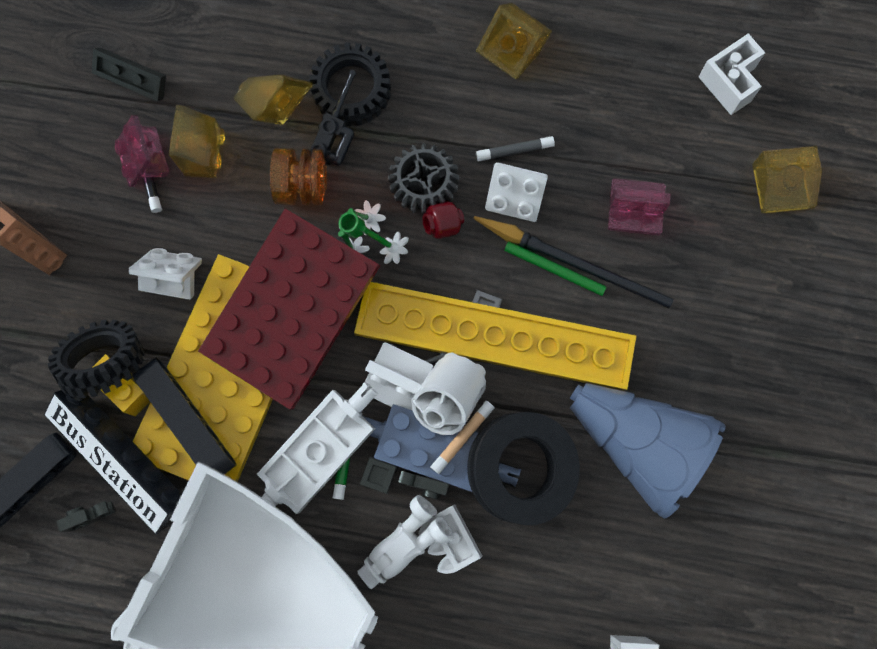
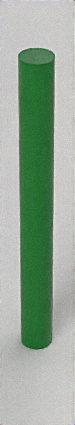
M508 241L504 251L600 296H603L607 286Z

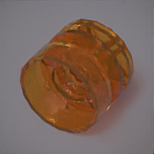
M275 148L273 150L270 164V187L272 199L276 205H294L299 193L303 205H309L312 199L313 205L322 206L327 189V166L322 149H314L311 156L310 150L304 148L299 161L293 148Z

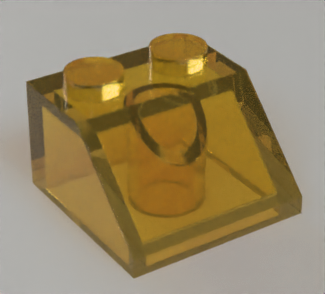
M513 3L499 5L476 52L516 80L538 56L552 31Z
M284 75L250 77L240 85L239 91L233 99L254 121L283 125L313 85L308 81Z
M176 105L169 156L185 176L216 178L217 169L221 167V154L219 151L220 145H223L225 140L224 130L221 129L215 118L183 105Z
M817 146L763 151L755 160L753 170L762 213L811 209L817 206L822 175Z

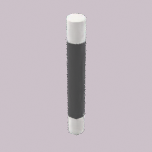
M551 136L476 151L477 161L554 147V138Z

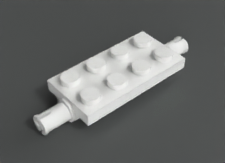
M364 382L349 400H345L336 390H332L257 473L266 485L265 494L261 498L275 507L277 504L284 503L296 514L300 513L375 430L362 416L361 411L378 395L376 390H372V387Z

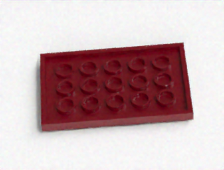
M284 209L198 352L286 408L293 410L380 265L296 214Z

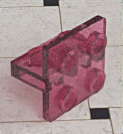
M131 115L127 124L124 125L119 138L115 141V151L120 155L123 177L127 179L129 187H135L141 177H166L169 169L156 127L141 126L138 116Z
M614 178L611 182L608 229L660 235L663 229V215L670 205V194L665 193V184Z

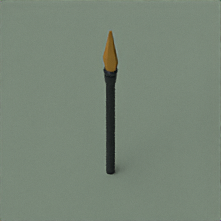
M474 216V220L507 242L517 243L521 247L527 246L526 248L541 252L666 308H670L674 299L542 242L541 239L533 235L530 236L528 232L524 233L515 225Z

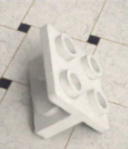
M498 162L495 163L485 209L536 222L548 175Z
M155 248L129 267V274L138 276L139 291L190 300L194 296V271L202 264V258L193 257L190 253L175 254L169 253L165 249Z
M385 342L375 361H369L365 371L369 372L365 382L372 387V390L375 389L378 393L374 399L391 407L395 404L412 410V399L433 369V365Z

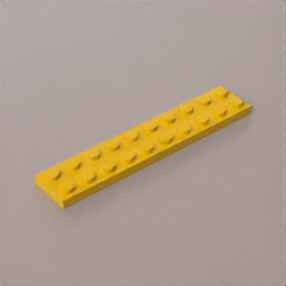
M370 282L363 294L354 331L356 336L438 353L452 352L472 360L622 391L628 389L636 341L635 335Z

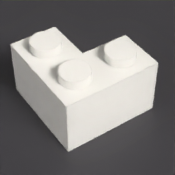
M749 33L709 59L699 75L701 81L730 115L750 103L762 87L750 72L756 68L765 52Z

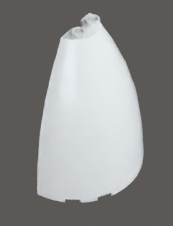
M198 462L170 519L173 521V524L150 571L141 579L113 638L142 649H364L365 645L360 642L365 633H372L378 617L374 615L375 611L351 578L326 549L296 521L244 485L210 466Z

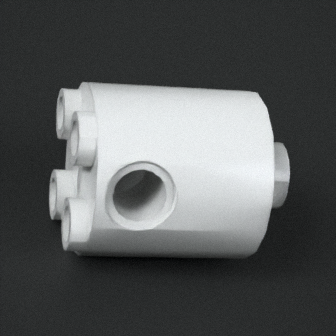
M452 352L445 354L443 358L438 360L412 399V410L416 419L425 428L441 435H453L461 431L485 391L486 380L484 376L486 371L483 366Z

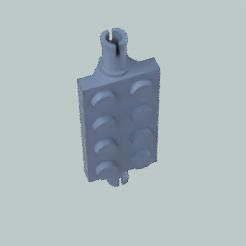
M395 404L392 405L388 419L384 423L362 415L375 428L370 436L377 438L379 442L374 459L472 492L468 480L467 462L472 443L478 435L477 432L473 433L442 472L437 474L430 466L459 432L453 435L434 433L425 428L416 419L412 410ZM499 462L501 481L516 487L518 479L507 474L518 477L521 469Z

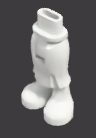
M417 495L410 502L412 514L404 523H399L396 530L372 550L369 557L364 560L365 565L358 570L359 576L370 589H373L378 583L384 584L388 579L398 575L415 557L424 554L425 549L431 544L438 542L445 545L454 538L450 526L441 516L434 519L418 537L414 533L437 514L436 508L424 497Z

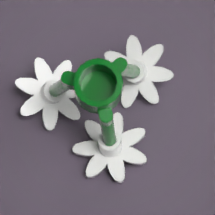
M366 200L364 202V210H353L350 208L348 212L341 215L338 222L340 228L338 236L343 239L347 246L359 253H366L370 249L369 246H361L363 239L360 236L363 234L370 236L385 246V248L380 250V254L386 255L384 259L385 264L391 262L392 259L395 264H398L400 262L399 254L404 255L408 253V250L403 246L407 244L409 238L404 237L401 239L400 232H396L392 240L388 237L384 239L370 230L372 228L374 231L380 232L377 222L386 219L384 215L377 214L380 211L381 204L378 203L371 209L370 203ZM349 237L357 239L354 242H352V240Z

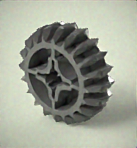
M423 143L421 149L418 150L415 145H412V152L410 153L403 149V158L395 156L394 161L396 165L390 166L389 169L392 174L388 176V181L391 183L389 186L390 192L395 193L394 199L396 202L402 200L401 206L404 209L411 205V212L415 213L417 208H421L422 214H425L426 208L446 202L445 200H453L452 193L458 191L456 183L459 182V175L456 174L458 166L453 164L452 156L446 157L444 149L437 152L435 144L430 149H427L426 144ZM425 163L432 164L435 166L430 167L427 166ZM415 165L414 172L408 174L407 178H403L405 173ZM420 171L422 172L423 177H426L427 186L425 184V181H421ZM445 179L443 185L433 193L432 187L440 183V180ZM412 191H420L423 195L412 193Z

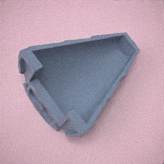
M586 383L583 387L578 384L570 397L574 401L570 409L598 447H603L622 475L628 478L653 512L658 513L664 519L671 516L679 508L680 505L676 503L678 499L688 498L712 462L723 439L718 432H724L725 424L713 416L672 407L671 404L635 397V394L631 392Z

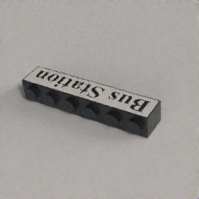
M62 390L55 392L44 413L46 418L155 534L172 525L173 521L170 519L182 493L88 394L86 398H80L78 394L72 397L69 393L65 394Z

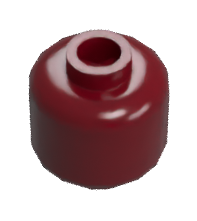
M450 201L431 205L427 208L426 213L423 214V226L428 235L431 234L436 239L458 234L461 224L464 223L462 210L460 208L457 209L456 205Z

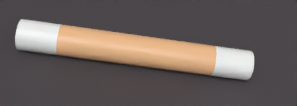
M488 401L484 402L430 466L437 474L442 472L494 410L495 407Z

